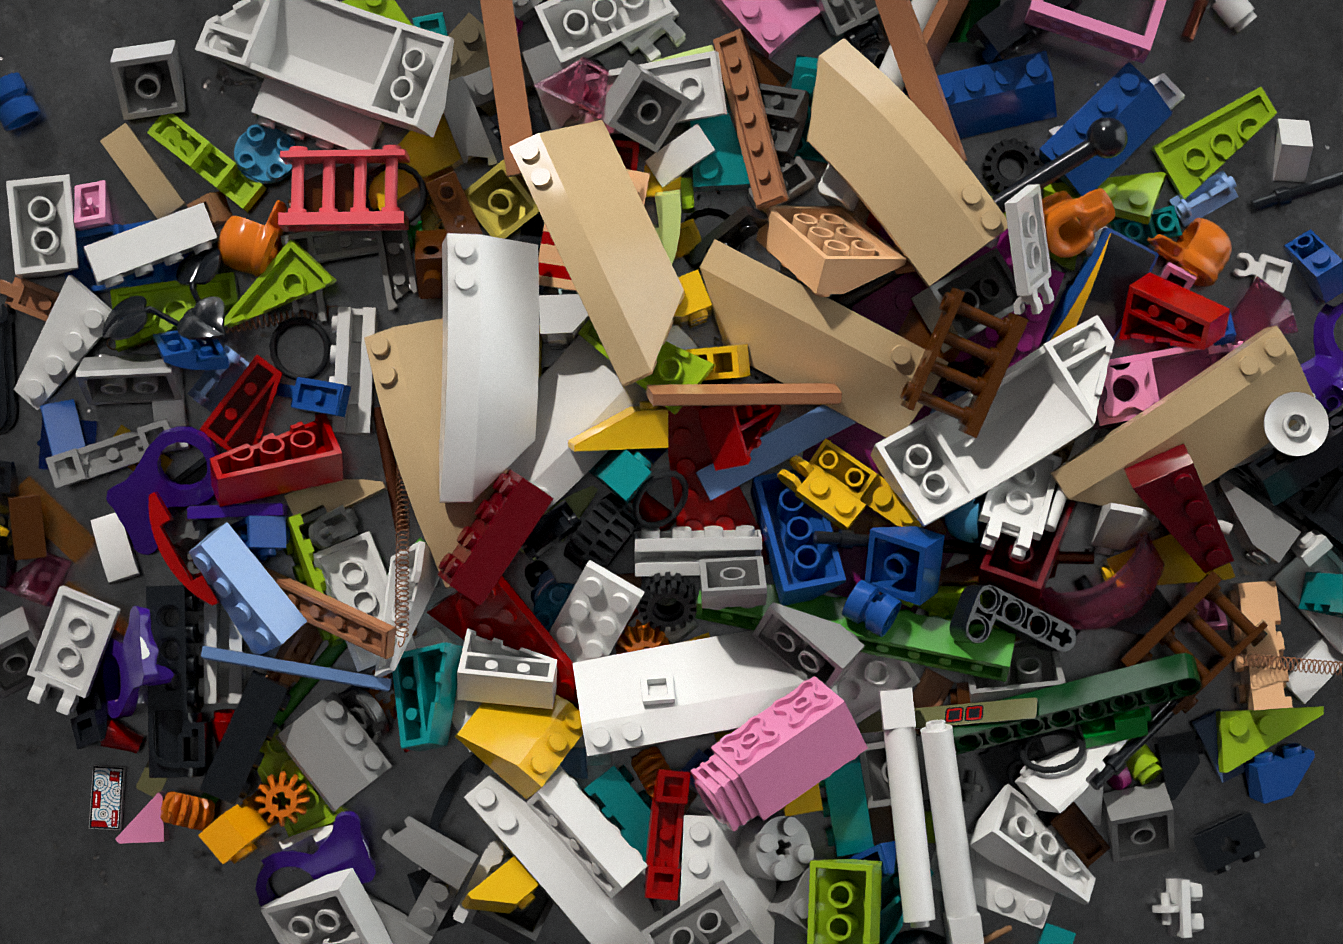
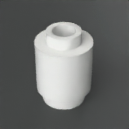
M1215 0L1216 3L1211 6L1230 29L1233 27L1237 32L1241 31L1257 17L1253 12L1255 8L1248 0Z

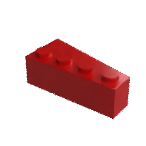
M320 413L315 415V420L304 425L300 421L291 425L290 431L275 436L271 433L263 436L258 444L250 446L246 443L210 458L211 485L219 507L343 481L342 451L327 415Z

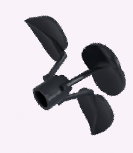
M212 245V249L204 250L197 255L193 252L180 263L176 273L177 281L182 286L190 285L189 288L196 303L194 308L189 309L180 321L152 306L146 307L147 300L144 296H132L118 303L109 313L103 327V338L105 340H122L136 335L145 326L148 319L147 314L149 313L175 325L178 333L183 338L196 340L199 344H207L213 339L225 337L224 320L226 309L224 302L221 298L215 296L201 300L197 292V284L205 285L209 283L220 268L221 251L218 245Z

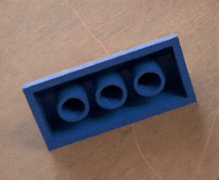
M1047 51L937 75L960 140L1057 117L1054 80Z
M1128 62L1039 149L1040 161L1047 164L1086 140L1087 130L1095 120L1102 117H1112L1119 120L1125 126L1128 135L1126 147L1119 155L1106 159L1095 156L1059 178L1076 195L1081 197L1097 189L1173 113L1154 85Z
M788 470L797 476L801 483L806 479L797 470ZM779 472L754 477L750 493L780 605L785 606L813 600L845 583L846 577L837 545L815 544L813 542L815 531L833 532L830 521L795 496V492L777 477Z

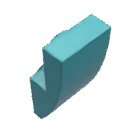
M1174 205L1155 209L1148 225L1123 218L1109 223L1113 230L1144 246L1150 245L1147 242L1148 237L1152 239L1158 234H1162L1170 239L1182 235Z

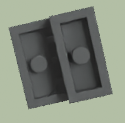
M758 83L776 153L780 156L794 158L805 126L809 93L805 90Z

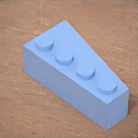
M228 522L214 529L189 551L195 566L203 574L253 654L261 655L282 645L307 622L305 617Z

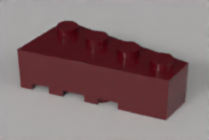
M1184 443L1124 469L1133 490L1204 573L1234 561Z

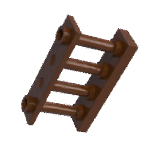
M452 164L423 177L447 233L483 235Z
M952 287L951 292H946L939 306V309L942 310L913 379L911 382L907 381L903 387L900 396L903 399L901 406L914 411L917 402L958 419L960 424L958 430L977 438L1029 320L1013 313H1009L1007 318L1000 319L961 302L965 292ZM959 314L997 331L999 338L995 347L988 349L949 332L955 315ZM942 344H947L983 360L986 367L982 376L974 378L935 361ZM929 374H935L971 390L973 397L969 406L962 408L923 391Z
M1211 570L1121 659L1127 667L1152 661L1151 657L1153 654L1150 650L1158 642L1162 646L1165 644L1174 654L1187 653L1193 655L1174 636L1176 632L1172 628L1180 620L1185 624L1188 622L1223 657L1209 671L1194 656L1201 680V688L1193 695L1175 699L1177 703L1171 708L1175 715L1181 710L1185 714L1191 710L1199 701L1195 696L1249 644L1255 647L1268 634L1264 631L1268 624L1263 619L1255 626L1220 591L1222 588L1218 583L1222 578L1214 570ZM1203 598L1214 602L1246 634L1233 648L1197 614L1199 610L1195 606Z

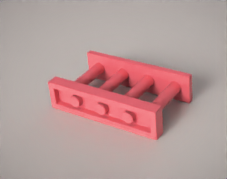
M384 145L382 149L308 150L304 146L289 147V151H280L282 161L286 165L292 164L291 208L288 209V213H278V225L284 232L409 230V217L397 207L398 163H410L409 154L405 149H401V146ZM367 163H385V207H382L381 211H369V208H366ZM304 164H323L322 208H319V212H307L304 209ZM336 164H354L353 207L350 208V212H338V209L335 208Z

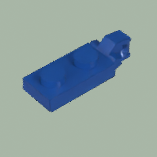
M298 377L295 386L279 383L276 395L292 399L291 408L345 418L351 386Z

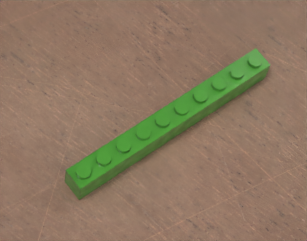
M766 583V605H759L754 608H744L741 606L725 607L721 610L702 609L701 593L699 591L695 618L755 630L769 606L773 602L780 604L776 587ZM820 595L810 601L785 605L786 607L842 625L847 631L854 633L858 640L865 645L861 650L862 653L1003 682L1007 680L1016 634L1008 633L1003 629H992L987 640L982 643H961L954 640L950 634L949 626L951 621L945 620L940 616L929 617L914 614L910 610L900 609L891 628L883 637H879L867 630L864 622L857 624L842 616L847 597ZM969 624L968 628L970 634L972 629L971 624Z

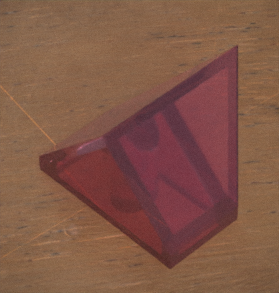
M582 57L580 60L533 86L585 114L600 119L604 112L609 70Z
M1257 276L1232 314L1236 331L1235 342L1243 341L1244 343L1262 329L1272 326H1278L1284 336L1299 332L1290 301Z
M47 552V557L37 558L13 574L7 587H0L22 598L52 607L59 587L63 586L66 581L72 561Z

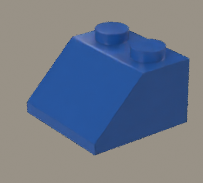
M918 526L873 527L870 529L865 581L877 587L881 593H888L895 598L920 606L938 593L945 535Z

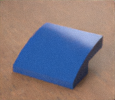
M177 330L152 335L153 341L165 363L192 370H221L229 368L228 356L218 338L213 339L207 344H199L196 340L183 338Z

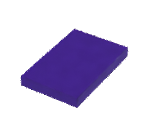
M284 503L232 504L219 507V505L189 506L187 508V519L193 521L241 520L249 515L291 517V509L289 505Z

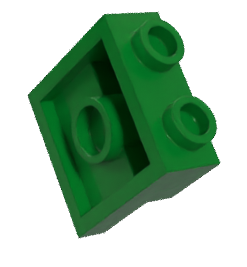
M1147 706L1077 724L1086 748L1148 735L1147 722L1152 721L1150 707Z

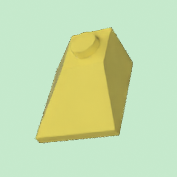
M504 159L464 191L475 217L492 237L507 238L539 212L523 175L507 177Z

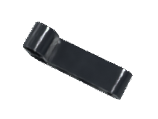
M968 585L964 588L949 626L952 638L961 643L984 642L989 637L993 625L1008 633L1016 634V637L1044 651L1067 652L1076 643V632L1069 624L992 585ZM981 594H982V598H983L982 604L980 603V595H981ZM1006 607H1007V611H1008V612H1007V616H1005V608H1006ZM969 624H971V628H972L970 634H969V630H968Z

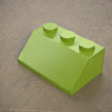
M858 859L810 861L807 944H879L882 861Z

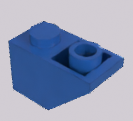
M1311 229L1284 245L1308 286L1325 303L1343 293V260Z
M1290 743L1282 746L1280 751L1274 753L1270 751L1261 752L1253 759L1243 763L1250 798L1265 804L1292 796L1315 758L1314 751L1301 746L1300 743Z

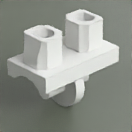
M1166 879V893H1161V905H1152V912L1162 913V925H1168V936L1192 938V933L1204 929L1202 914L1191 913V901H1201L1203 897L1202 885L1192 883L1186 879Z

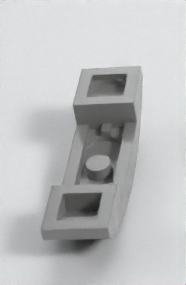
M168 419L139 427L137 430L79 449L75 448L45 458L55 488L78 483L139 463L147 447L163 431L171 429ZM176 443L168 445L161 455L177 449Z

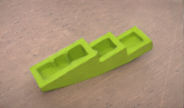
M173 113L161 115L147 132L247 213L267 189L260 182L252 181L244 176L233 160Z

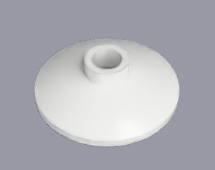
M1290 392L1279 396L1270 404L1264 416V431L1268 441L1276 450L1289 456H1304L1314 452L1323 444L1328 434L1329 420L1326 410L1316 398L1306 393ZM1291 420L1298 422V431L1290 430L1289 422Z

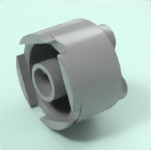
M770 816L764 821L760 817H756L747 822L740 832L742 837L740 846H737V857L744 871L752 877L774 881L792 880L799 876L805 870L808 863L813 860L814 850L811 847L809 834L795 817Z

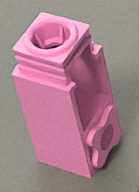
M1243 341L1236 342L1233 345L1228 343L1222 347L1221 345L1214 346L1213 344L1205 350L1176 347L1109 359L1093 430L1124 424L1243 344Z
M813 676L811 679L802 682L795 690L783 698L776 700L757 716L751 717L734 732L722 737L718 743L711 747L714 755L709 757V760L705 763L699 764L698 768H693L690 772L695 779V787L707 808L720 823L726 824L735 832L739 826L745 825L749 819H754L756 816H759L763 821L820 781L831 776L833 772L843 765L854 760L868 747L845 701L816 676Z

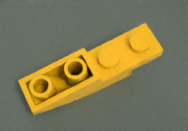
M825 438L809 461L812 468L818 469L844 490L898 527H922V524L883 477Z

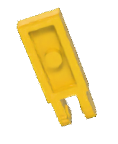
M793 456L789 463L806 479L801 483L797 476L788 470L782 469L777 474L779 480L795 492V496L837 527L848 530L864 511L866 504L844 490L818 469H813L810 463L803 460L802 457Z

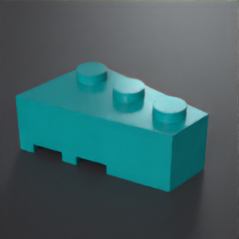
M728 110L727 115L690 121V128L698 124L715 149L714 153L692 166L693 191L749 190L751 186L740 143Z
M626 449L609 450L589 470L594 477L627 505L635 497L642 484L652 477V472L650 471L651 463L638 451L632 455Z
M1306 572L1298 609L1343 618V574Z
M444 642L404 651L395 671L392 672L401 749L420 752L448 745L457 692V671L463 646Z
M857 756L854 760L849 761L833 772L831 776L819 782V788H824L825 798L821 799L823 817H829L830 827L825 828L828 847H835L837 857L861 853L874 846L859 756Z
M613 764L588 784L584 790L595 800L604 815L620 830L622 837L627 843L638 850L642 855L643 861L646 862L652 799L644 790L638 793L631 784L635 778L624 765L618 768L616 764Z

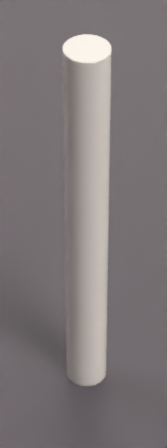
M1093 427L1075 439L1068 460L1086 448ZM1059 486L1050 506L1044 527L1049 532L1056 530L1067 500Z

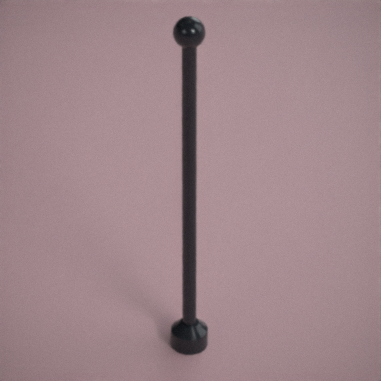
M1102 117L1095 120L1087 130L1086 140L998 193L992 199L1004 213L1006 212L1004 203L1027 185L1040 184L1041 190L1095 156L1106 159L1119 155L1125 149L1128 140L1125 126L1119 120L1112 117ZM893 270L845 294H835L829 299L849 309L905 273L896 274ZM735 378L704 380L701 384H727Z

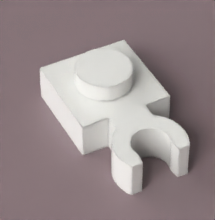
M1239 253L1237 255V259L1244 260L1247 263V269L1243 271L1235 268L1232 272L1234 276L1244 278L1248 275L1254 276L1252 286L1279 294L1284 293L1292 267L1291 262L1264 254L1260 255L1259 261L1256 262L1248 253Z
M1301 525L1299 528L1302 532L1290 549L1310 567L1329 551L1333 545L1317 529L1314 528L1310 531L1306 525Z

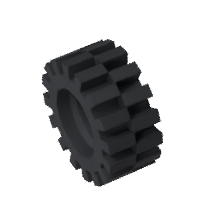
M1006 138L994 144L988 151L982 164V174L985 175V183L992 187L991 190L994 193L996 191L1002 192L1041 167L1039 165V155L1035 154L1033 146L1029 147L1027 145L1028 142L1024 140L1022 142L1017 141L1018 138H1012L1011 140ZM1007 156L1017 157L1023 164L1022 175L1016 179L1005 178L999 169L1001 160Z
M665 572V577H661L660 573L654 574V580L649 577L646 579V585H641L640 589L645 593L639 602L640 616H643L645 624L650 622V627L653 629L659 625L660 631L665 632L666 627H670L672 632L676 631V625L683 629L686 627V621L688 623L693 621V615L696 616L697 613L696 591L694 584H690L689 578L681 579V574L677 572L674 577H671V572ZM663 598L679 600L678 603L670 606L656 603Z

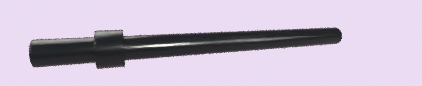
M1343 171L1291 188L1284 186L1274 189L1272 194L1251 200L1252 209L1256 212L1275 205L1278 207L1291 204L1294 199L1342 185Z
M839 529L838 532L815 531L813 542L815 544L837 545L840 549H852L853 546L868 547L869 535L854 534L853 530ZM944 540L943 553L985 555L987 549L980 547L981 544Z
M1216 655L1205 667L1210 671L1223 657ZM1171 700L1152 718V721L1147 723L1148 735L1132 738L1117 754L1109 756L1104 761L1106 766L1089 781L1095 790H1099L1113 775L1118 776L1127 767L1126 762L1175 715L1171 708L1177 703L1176 700Z

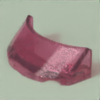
M1147 532L1140 534L1141 538L1134 542L1136 549L1127 563L1103 583L1086 590L1070 593H1058L1051 586L1044 589L1039 602L1044 611L1069 624L1073 629L1081 630L1108 628L1133 616L1152 597L1165 567V563Z

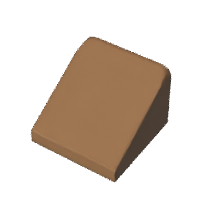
M220 191L209 192L187 204V207L190 208L204 203L213 228L225 224L233 216L225 195Z

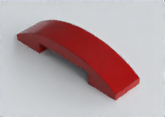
M159 492L151 493L148 503L150 524L154 539L164 561L177 579L194 595L212 606L219 604V599L204 576L201 575L196 579L192 577L164 528V525L173 521L174 518Z
M658 769L648 829L646 864L648 866L645 868V898L674 901L678 899L681 870L678 866L685 804L688 803L691 772Z

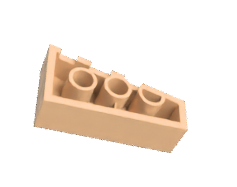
M1276 581L1232 584L1233 590H1229L1228 599L1255 626L1262 619L1268 624L1264 629L1268 633L1265 638L1255 647L1249 644L1240 653L1243 656H1238V661L1236 657L1233 659L1235 672H1240L1241 685L1236 686L1237 702L1242 704L1244 710L1293 708L1291 696L1285 697L1284 695L1286 682H1289L1288 669L1284 671L1283 667L1281 670H1278L1276 667L1273 670L1276 666L1275 660L1273 668L1272 666L1270 669L1267 666L1264 669L1261 666L1257 668L1256 665L1252 668L1250 663L1253 656H1248L1250 653L1253 655L1283 656L1285 650L1284 639L1281 631H1276L1275 626L1281 623ZM1231 622L1232 639L1237 641L1238 644L1246 634L1234 622ZM1247 656H1248V658H1247V664L1250 665L1249 667H1246V665H1242V664H1245V660H1246V657H1247ZM1258 658L1257 666L1259 667L1260 659Z

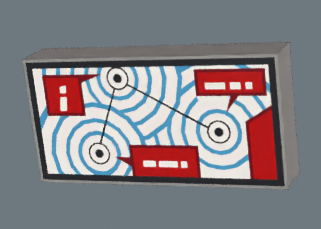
M93 765L89 829L122 830L126 767Z

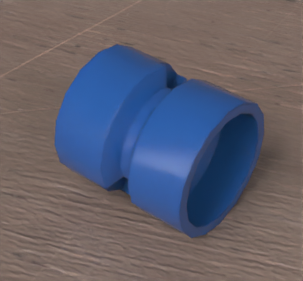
M18 72L0 78V123L5 131L20 128L41 114L33 96L26 95L28 91L27 85Z
M860 580L850 593L844 605L842 616L857 624L864 622L867 630L879 637H883L894 623L900 611L902 601L888 593L880 595L877 587L865 580Z

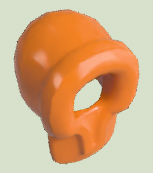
M1102 188L1092 190L1075 199L1066 191L1056 192L1042 199L1048 251L1060 258H1070L1087 249L1095 239L1094 233L1106 226L1115 217L1112 201Z
M277 200L265 225L243 217L231 216L223 226L218 239V248L221 251V260L224 264L235 270L259 277L282 250L281 236L283 230L278 225V213L287 212L286 204Z
M1204 218L1193 220L1183 231L1177 242L1162 234H1158L1152 239L1150 237L1147 239V242L1154 247V251L1165 259V264L1170 262L1196 275L1197 278L1193 285L1199 287L1214 285L1232 253V243L1228 234L1217 224Z

